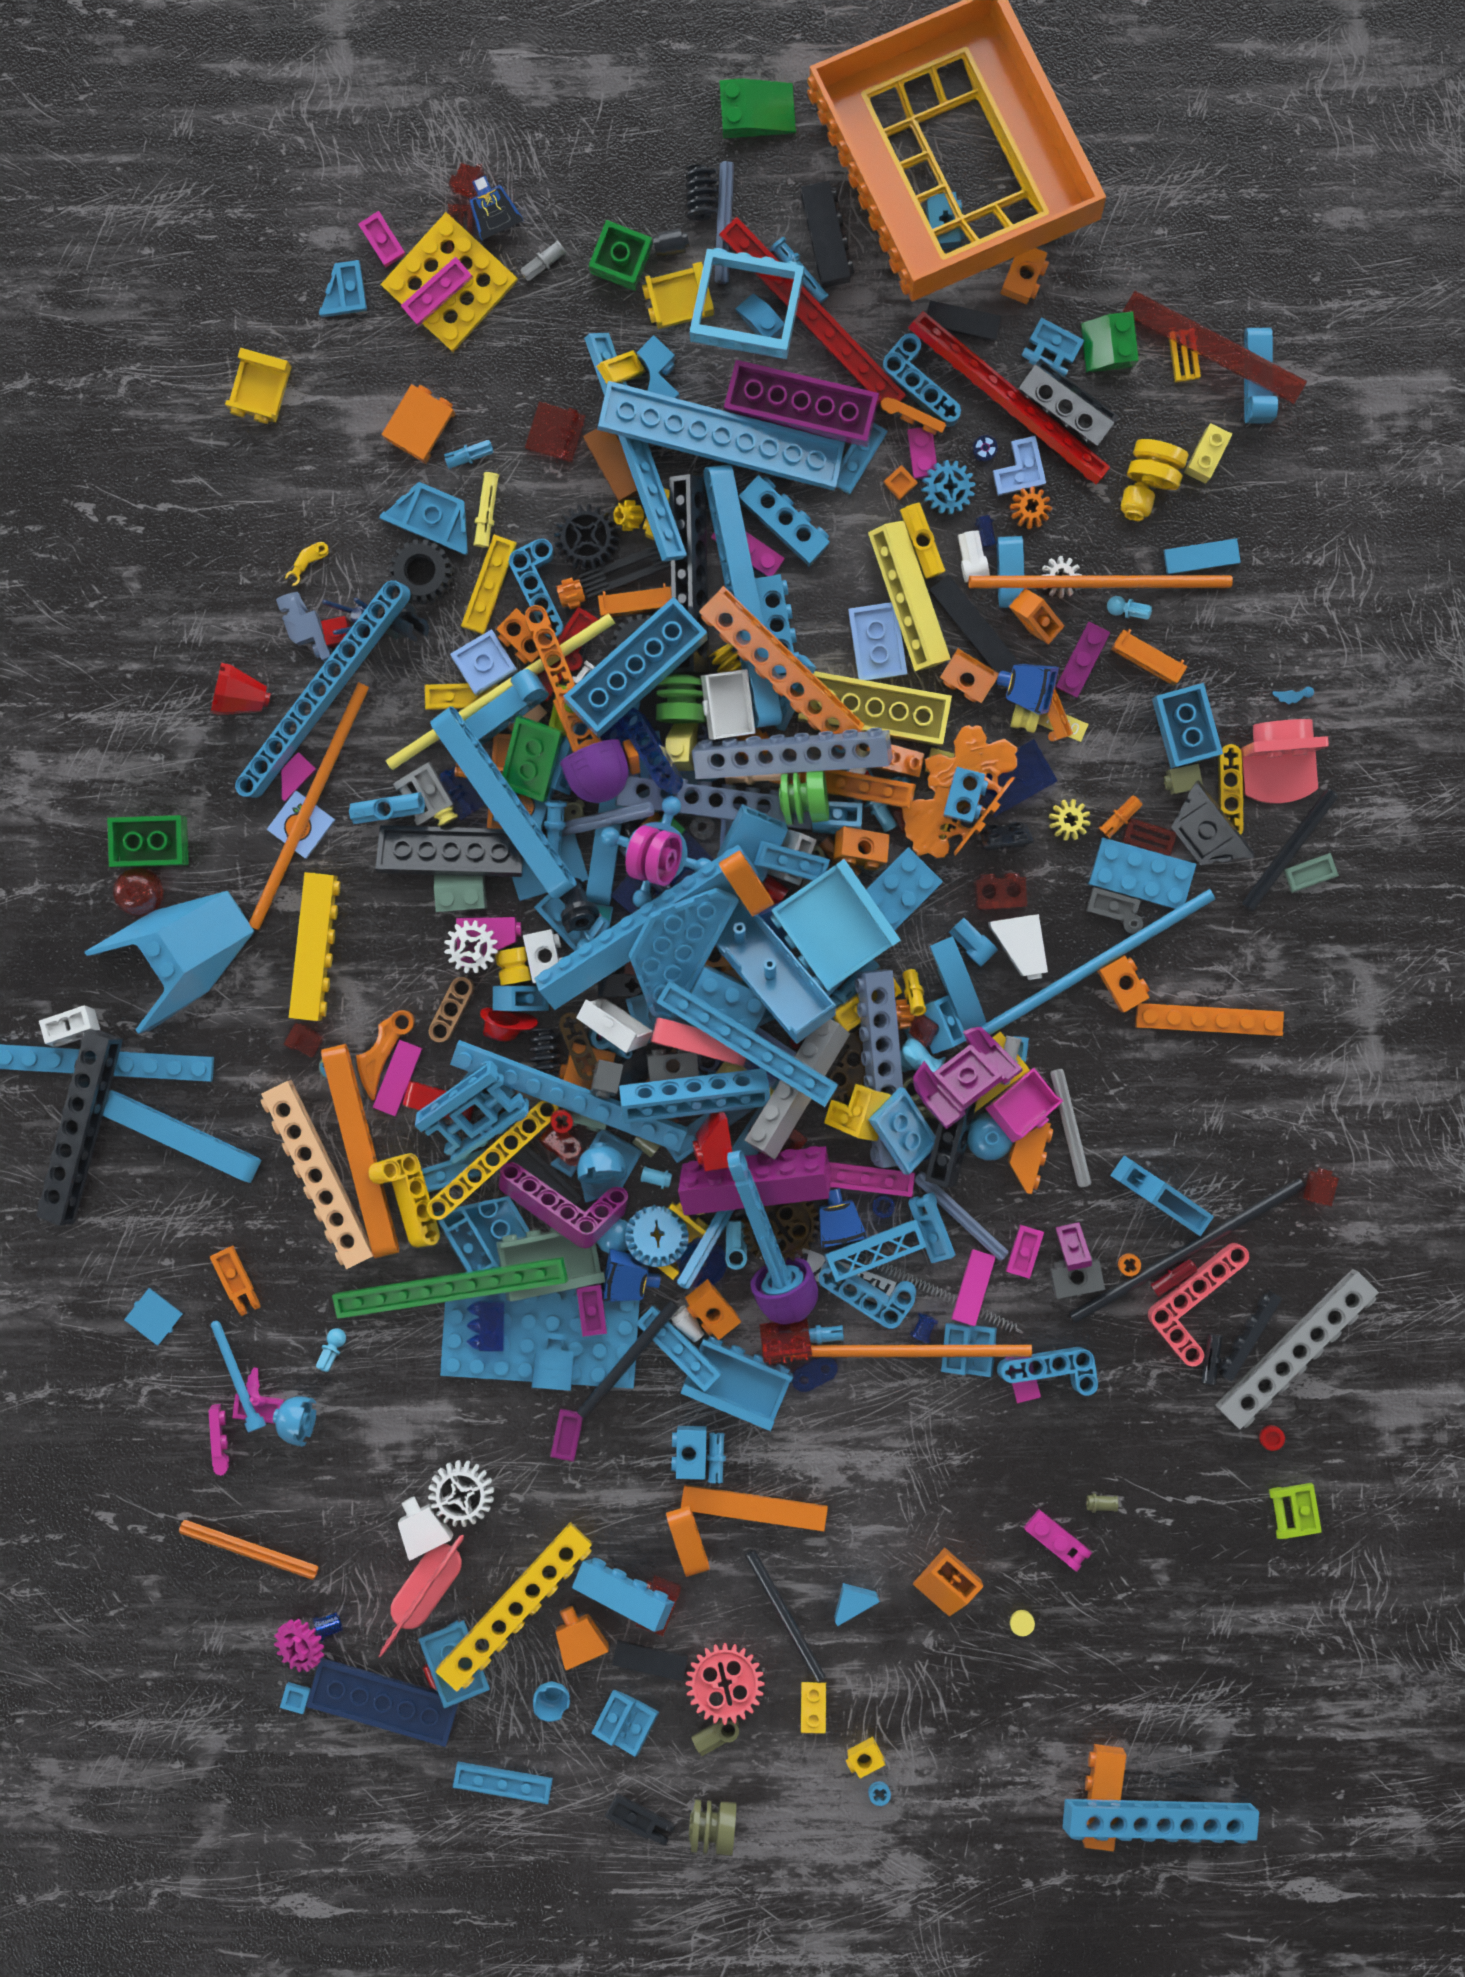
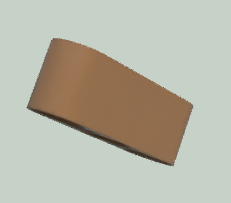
M458 977L451 983L429 1027V1036L432 1040L444 1042L453 1035L475 990V985L470 978ZM460 981H465L469 985V990L464 995L457 991V984ZM450 1002L455 1003L458 1007V1012L455 1016H449L446 1012V1006ZM439 1024L444 1025L447 1029V1034L444 1038H439L435 1034V1028Z

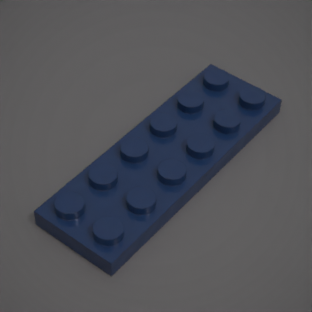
M324 1658L320 1659L321 1662L318 1664L306 1707L446 1747L459 1703L444 1708L438 1691Z

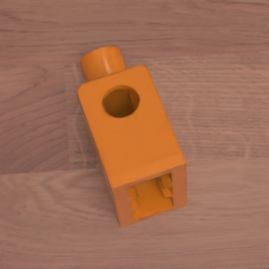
M573 1606L560 1611L564 1624L557 1627L556 1636L565 1670H569L608 1652L609 1644L589 1614L577 1617Z

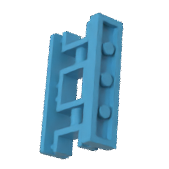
M492 1061L416 1114L415 1127L420 1132L425 1130V1134L429 1136L438 1130L449 1141L445 1144L444 1153L451 1156L450 1160L453 1163L460 1159H466L473 1150L485 1146L492 1137L504 1133L511 1124L523 1120L528 1114L529 1100L526 1097L523 1098L518 1093L510 1099L499 1088L503 1085L504 1076L501 1073H497L498 1067ZM486 1087L487 1091L492 1095L487 1100L479 1093ZM498 1103L506 1109L499 1116L498 1112L493 1108ZM476 1104L486 1116L472 1125L462 1112ZM448 1113L454 1121L449 1126L441 1119ZM461 1129L468 1135L462 1141L456 1134Z

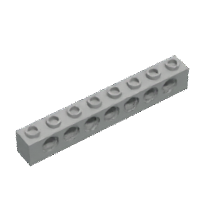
M1352 1269L1215 1404L1216 1407L1237 1428L1248 1427L1255 1420L1254 1415L1259 1410L1263 1411L1268 1408L1272 1403L1271 1399L1277 1393L1284 1392L1290 1385L1289 1381L1294 1376L1301 1375L1307 1368L1306 1364L1312 1358L1317 1359L1324 1352L1323 1347L1329 1341L1334 1342L1342 1333L1341 1330L1347 1324L1351 1325L1359 1317L1358 1313L1364 1307L1368 1308L1375 1302V1296L1379 1292L1358 1271ZM1353 1293L1355 1295L1354 1303L1346 1305L1345 1299L1347 1295ZM1332 1311H1337V1320L1334 1322H1329V1313ZM1314 1328H1320L1321 1334L1317 1339H1311L1310 1336ZM1297 1345L1303 1346V1353L1300 1356L1293 1355V1350ZM1285 1362V1371L1280 1374L1276 1373L1277 1364ZM1263 1379H1268V1388L1262 1391L1259 1390V1382ZM1250 1396L1252 1398L1250 1406L1242 1407V1399Z

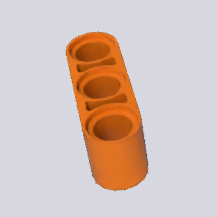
M740 850L718 863L752 917L774 905L767 890Z
M690 1505L666 1512L668 1524L686 1577L710 1570Z

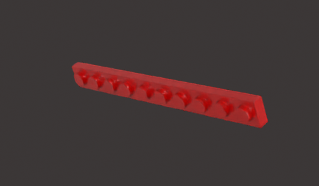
M738 217L719 233L723 241L736 254L744 252L752 257H771L780 262ZM754 272L788 308L794 279ZM802 286L796 317L865 390L879 393V404H881L880 401L885 397H891V399L894 398L901 402L906 397V394Z
M924 311L908 327L919 339L927 343L937 354L951 363L956 370H959L974 385L987 393L993 401L999 403L1011 416L1017 418L1029 431L1035 433L1069 464H1072L1083 473L1087 479L1097 485L1109 470L1110 466L1036 404L1026 398L1018 389Z

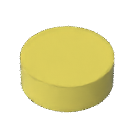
M1018 1610L1010 1618L1011 1629L1016 1635L1027 1636L1034 1630L1035 1622L1033 1616L1028 1611Z

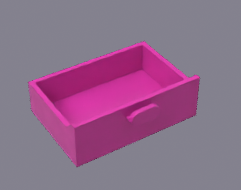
M1033 1068L1015 1081L985 1109L1013 1143L1023 1138L1035 1126L1041 1128L1047 1123L1049 1119L1046 1116L1061 1104L1063 1100L1055 1095L1035 1068Z

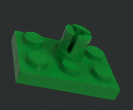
M522 716L516 717L502 772L503 777L514 792L541 802L547 801L564 731Z

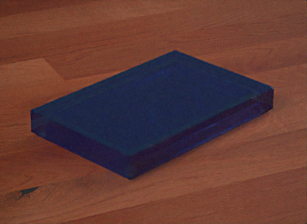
M1035 739L1017 748L1015 753L1017 767L1013 771L1001 773L998 776V785L1002 788L1011 777H1014V780L997 801L1001 805L993 814V817L1058 781ZM987 773L986 777L992 781L993 776ZM986 789L985 795H981L987 807L998 794L995 790Z

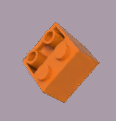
M946 1548L937 1555L913 1582L917 1589L948 1616L966 1606L983 1588L981 1579Z

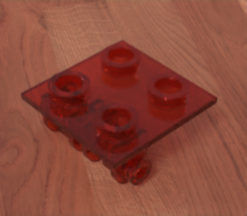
M539 401L525 448L572 462L586 416L579 414L577 410L572 408L566 410Z
M807 1318L790 1324L776 1322L759 1324L764 1363L769 1362V1365L771 1363L781 1362V1357H783L785 1363V1356H790L791 1362H793V1355H795L796 1360H808V1357H812Z

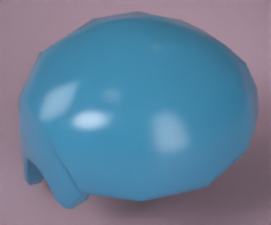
M620 1218L596 1242L599 1248L608 1254L610 1249L621 1252L628 1251L625 1241V1231L628 1222Z
M553 1681L540 1685L533 1695L535 1715L540 1720L546 1722L560 1720L564 1711L569 1708L570 1696L568 1690L562 1684Z

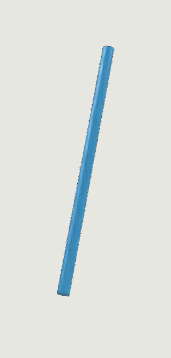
M1210 889L1206 890L981 1027L989 1035L993 1034L1214 901L1215 896Z

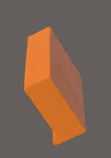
M577 1042L572 1043V1050L574 1052L582 1053L585 1051L586 1045ZM591 1046L596 1061L600 1059L614 1062L616 1053ZM569 1052L566 1065L561 1064L560 1076L558 1078L591 1090L593 1079L584 1080L578 1075ZM590 1053L584 1057H576L577 1062L582 1060L584 1064L581 1072H586L588 1076L592 1075V1070L595 1068L594 1064L589 1065L586 1059L591 1058Z

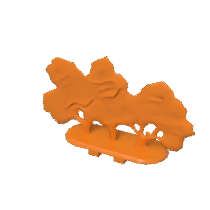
M968 725L961 728L954 740L955 757L949 758L940 753L925 759L926 769L930 772L928 787L935 791V796L929 800H914L911 809L902 808L903 820L906 823L904 828L906 837L913 842L912 848L917 856L929 853L936 858L945 857L949 851L948 839L954 835L961 834L963 840L954 851L956 856L973 832L977 835L986 825L982 822L988 813L993 815L1001 805L997 801L1014 780V777H1011L1003 788L998 785V776L1001 773L1013 771L1017 767L1016 746L1006 739L987 744V737L982 727H971ZM956 767L983 774L990 773L993 776L992 781L986 775L984 778L985 781H988L987 789L995 790L998 793L987 809L981 807L980 814L982 816L972 828L962 826L959 820L955 823L952 821V818L943 816ZM970 777L965 778L963 786L966 790H974L976 788V781ZM965 801L958 802L956 806L960 814L966 807H970ZM943 824H952L956 826V829L951 828V832L941 831L940 827ZM940 835L947 836L944 840L939 838Z

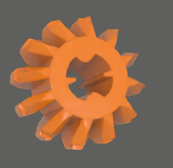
M1030 487L1028 494L1022 488L1020 490L1021 496L1016 494L1013 496V500L1016 503L1011 504L1010 509L1017 512L1013 513L1011 517L1012 519L1021 518L1018 526H1022L1025 521L1027 522V529L1032 528L1033 522L1039 528L1042 525L1041 520L1047 521L1049 519L1045 512H1051L1052 507L1044 504L1050 501V497L1042 499L1041 496L1044 493L1042 489L1038 494H1035V487ZM1028 503H1031L1030 506L1032 504L1036 506L1034 513H1031V510L1028 512L1025 509Z

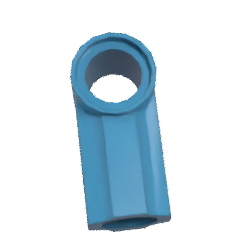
M962 918L949 931L967 950L968 956L980 967L998 951L995 945L987 937L981 935L965 918Z

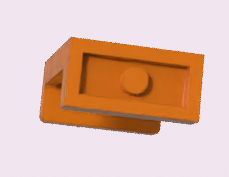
M411 384L381 435L386 441L427 464L431 457L430 451L450 418H454L456 413L452 409L453 404L442 397L437 400L431 396L432 392L422 385H419L417 388Z

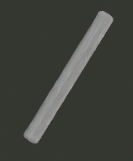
M1063 1069L1053 1070L1050 1075L1055 1095L1063 1100L1058 1107L1077 1184L1079 1187H1086L1091 1185V1180Z

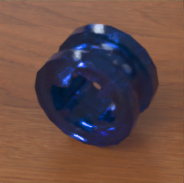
M885 1195L875 1198L872 1205L875 1214L881 1218L891 1216L895 1208L892 1199ZM881 1200H885V1203L887 1201L890 1203L886 1213H882V1210L880 1212L877 1210Z

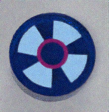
M988 435L980 436L973 445V453L981 461L991 460L998 450L996 440Z

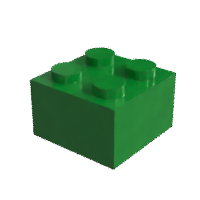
M606 220L588 265L590 274L636 291L653 247L652 237Z

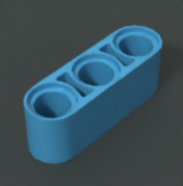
M1022 536L997 537L998 576H1024ZM998 588L999 608L1009 607L1024 588Z

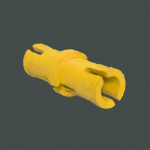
M908 969L902 974L906 987L904 994L906 999L909 1000L911 1014L920 1016L926 1012L923 1000L924 989L919 983L918 972L915 969Z

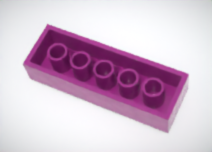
M736 360L724 409L726 412L868 447L880 399L879 393Z
M812 1146L799 1150L788 1149L779 1152L775 1160L763 1153L745 1156L748 1169L751 1172L763 1206L829 1198L831 1167L826 1146ZM698 1161L682 1164L678 1193L684 1215L744 1208L729 1168L705 1171L703 1165H698Z

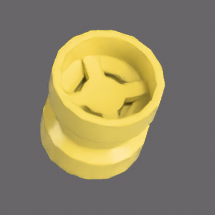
M1016 704L1010 727L1016 729L1022 727L1027 732L1035 733L1040 714Z

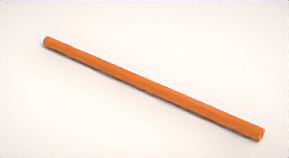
M1231 575L969 576L968 579L969 588H1231L1233 584Z
M358 682L249 921L254 929L259 930L367 694L369 687Z
M763 1345V1357H1032V1345H782L774 1347Z

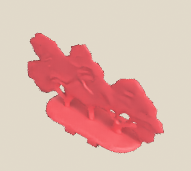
M464 1535L459 1536L452 1546L442 1544L426 1552L391 1604V1616L397 1627L394 1628L391 1636L386 1640L385 1645L380 1651L379 1658L395 1640L401 1628L415 1629L427 1620L455 1580L462 1567V1559L456 1549L463 1541Z

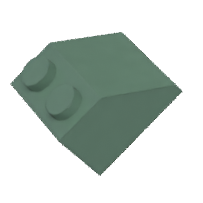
M434 875L436 912L488 909L485 876Z

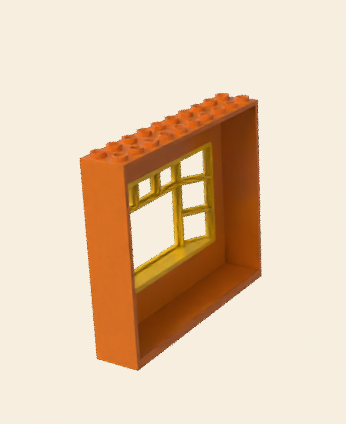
M962 0L810 66V77L807 78L810 87L807 90L809 100L812 105H817L819 109L817 111L818 118L822 125L826 124L829 130L827 132L829 141L832 146L837 147L840 164L843 168L847 167L849 182L853 189L857 188L860 194L858 195L859 203L863 210L867 209L870 215L868 217L870 226L873 231H878L881 249L883 252H888L891 258L889 259L890 267L894 274L898 273L901 279L899 281L901 290L904 295H909L911 302L1101 219L1106 195L1008 0ZM962 59L973 90L947 100L937 69ZM929 73L939 105L915 115L908 100L904 83ZM895 87L906 119L883 129L872 107L870 98ZM977 99L1022 190L963 215L919 127V123ZM911 128L922 153L899 162L888 140V136ZM927 161L939 186L915 195L904 170ZM945 193L955 220L932 229L920 203L927 201L928 198L936 194ZM1027 199L1038 214L1012 224L1001 209L1020 200ZM993 213L1004 229L979 239L968 223ZM960 228L971 243L945 254L936 237Z

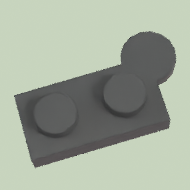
M1092 888L1086 911L1123 921L1124 929L1128 933L1135 934L1143 927L1141 917L1136 915L1141 900Z

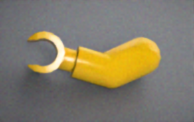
M318 542L300 552L293 565L294 569L285 576V580L290 575L296 576L297 581L292 584V587L298 585L300 574L305 571L309 563L327 556L329 552L327 544Z

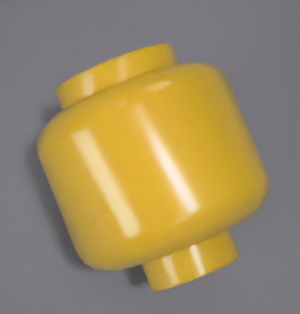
M1137 482L1125 488L1121 501V511L1125 514V517L1133 521H1141L1148 517L1152 512L1155 500L1154 492L1149 489L1147 484Z

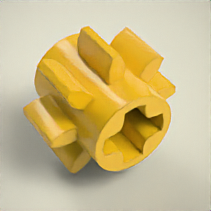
M625 500L624 503H618V507L614 510V521L617 525H622V531H633V528H639V525L643 522V509L641 506H635V500Z

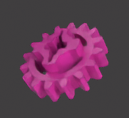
M291 1619L278 1628V1633L274 1636L278 1641L274 1643V1646L279 1647L280 1650L277 1652V1655H283L282 1662L286 1663L288 1661L290 1669L296 1666L298 1672H301L303 1669L308 1672L321 1662L320 1659L324 1656L321 1650L324 1648V1645L319 1644L318 1641L321 1639V1636L314 1634L316 1632L315 1628L311 1630L308 1628V1622L302 1625L300 1619H297L295 1622Z

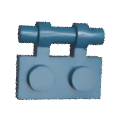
M1041 317L1029 342L1037 345L1035 351L1025 347L1021 356L1028 359V363L1035 365L1042 359L1059 373L1066 376L1068 369L1060 366L1063 360L1072 364L1084 340ZM1043 350L1056 355L1054 362L1041 355Z

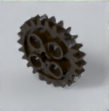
M851 1030L849 1031L850 1035L837 1057L840 1055L846 1044L849 1045L848 1050L838 1061L841 1065L840 1067H833L827 1077L832 1080L833 1075L837 1072L841 1073L844 1077L843 1084L837 1087L830 1101L835 1099V1095L838 1096L839 1101H843L844 1094L851 1099L855 1084L864 1086L863 1079L866 1073L865 1066L861 1060L863 1042L858 1038L859 1030H856L853 1034ZM850 1053H855L858 1057V1063L853 1067L847 1063V1056Z
M811 1201L764 1206L776 1240L782 1239L778 1246L785 1263L788 1257L794 1262L795 1254L803 1257V1248L811 1250L808 1242H816L812 1234L819 1233L815 1225L820 1224V1221L816 1217L818 1212L813 1208L814 1205ZM788 1207L786 1212L780 1213L783 1208ZM769 1211H772L793 1238L792 1241H788L768 1214ZM742 1219L741 1222L745 1226L741 1229L745 1236L743 1241L745 1244H748L747 1248L749 1251L753 1252L757 1259L761 1257L765 1263L749 1219ZM801 1225L798 1230L792 1231L795 1226Z

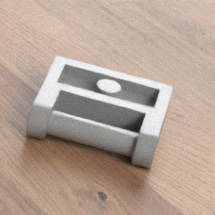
M430 762L393 784L395 789L399 790L402 795L412 793L407 786L411 782L416 790L421 792L428 811L414 815V821L417 826L426 823L441 810L455 805Z

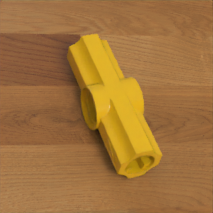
M920 502L901 509V516L905 522L925 580L944 573L945 568L934 542V535L929 529ZM920 535L926 536L929 540V545L925 547L919 546L916 538Z

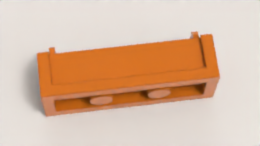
M663 583L664 588L606 595V592L603 591V595L598 596L600 615L604 617L609 613L611 617L656 612L672 598L671 586L666 587V583Z
M1130 629L1128 631L1123 630L1119 634L1111 648L1113 652L1173 686L1179 682L1187 668L1183 664V659L1180 662L1174 660L1131 635Z

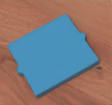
M149 1288L142 1298L134 1303L135 1307L125 1318V1321L158 1346L165 1336L173 1331L172 1327L183 1313Z

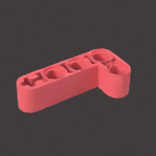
M656 1018L650 1042L739 1066L745 1065L746 1058L702 1030L671 1020Z

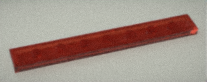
M1135 290L1122 313L1133 312L1134 320L1292 404L1296 403L1307 384L1305 379Z

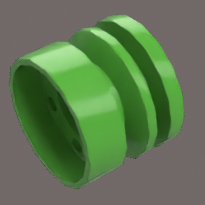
M671 675L657 685L668 689L657 691V696L667 698V702L656 704V721L676 724H700L707 722L703 711V704L696 703V699L704 698L703 691L697 690L702 688L701 678L691 675Z
M824 771L807 772L805 783H801L798 772L793 773V784L790 783L788 773L781 774L779 799L781 811L787 825L794 824V813H797L799 824L804 823L805 812H809L812 822L829 821V802Z

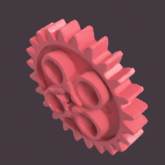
M724 1643L722 1650H719L715 1644L714 1652L712 1653L705 1648V1657L697 1655L700 1661L699 1664L691 1662V1666L695 1671L687 1672V1675L693 1678L692 1681L686 1682V1686L693 1689L687 1692V1696L695 1697L690 1703L691 1706L699 1704L696 1712L699 1714L705 1711V1720L711 1715L714 1716V1724L718 1722L719 1718H722L724 1725L727 1724L728 1718H731L732 1722L736 1724V1716L738 1715L745 1720L744 1712L748 1711L753 1714L751 1705L759 1706L760 1704L755 1697L763 1696V1693L758 1690V1687L764 1686V1682L758 1681V1678L763 1676V1672L755 1671L760 1664H751L754 1656L750 1655L746 1658L744 1656L745 1648L740 1653L736 1652L737 1647L735 1644L731 1650H728L726 1643ZM719 1662L723 1664L726 1680L732 1681V1684L729 1685L732 1699L731 1706L727 1703L724 1688L718 1686L722 1682L718 1668ZM731 1662L738 1663L741 1667L739 1674L730 1675L727 1672L728 1664ZM710 1668L717 1672V1678L712 1682L706 1681L703 1677L705 1670ZM738 1686L744 1687L747 1691L746 1697L742 1700H738L733 1696V1690ZM713 1693H720L723 1696L724 1700L721 1705L713 1706L710 1703L709 1698Z

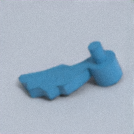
M1306 687L1299 692L1293 690L1285 692L1273 691V695L1279 698V702H1286L1289 705L1292 702L1297 703L1303 696L1307 698L1312 697L1314 690L1311 687Z

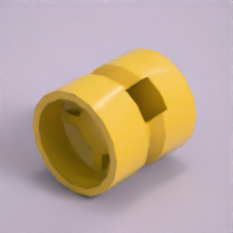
M525 947L507 949L495 953L497 966L502 968L498 972L501 986L532 980L530 967L525 965V962L528 960Z

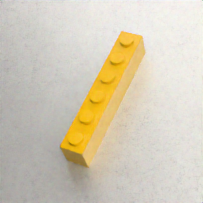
M304 873L289 1018L322 1021V1016H326L327 1002H324V996L330 987V978H326L327 968H331L333 955L329 953L330 944H334L335 930L332 929L333 920L337 919L338 906L334 905L335 895L339 896L341 886L340 881H337L338 876Z

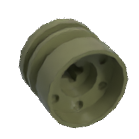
M695 1799L689 1825L691 1853H697L698 1842H704L703 1854H707L710 1843H715L716 1855H733L736 1803L721 1801L716 1813L712 1811V1802L707 1800V1810L705 1812L701 1811V1800Z

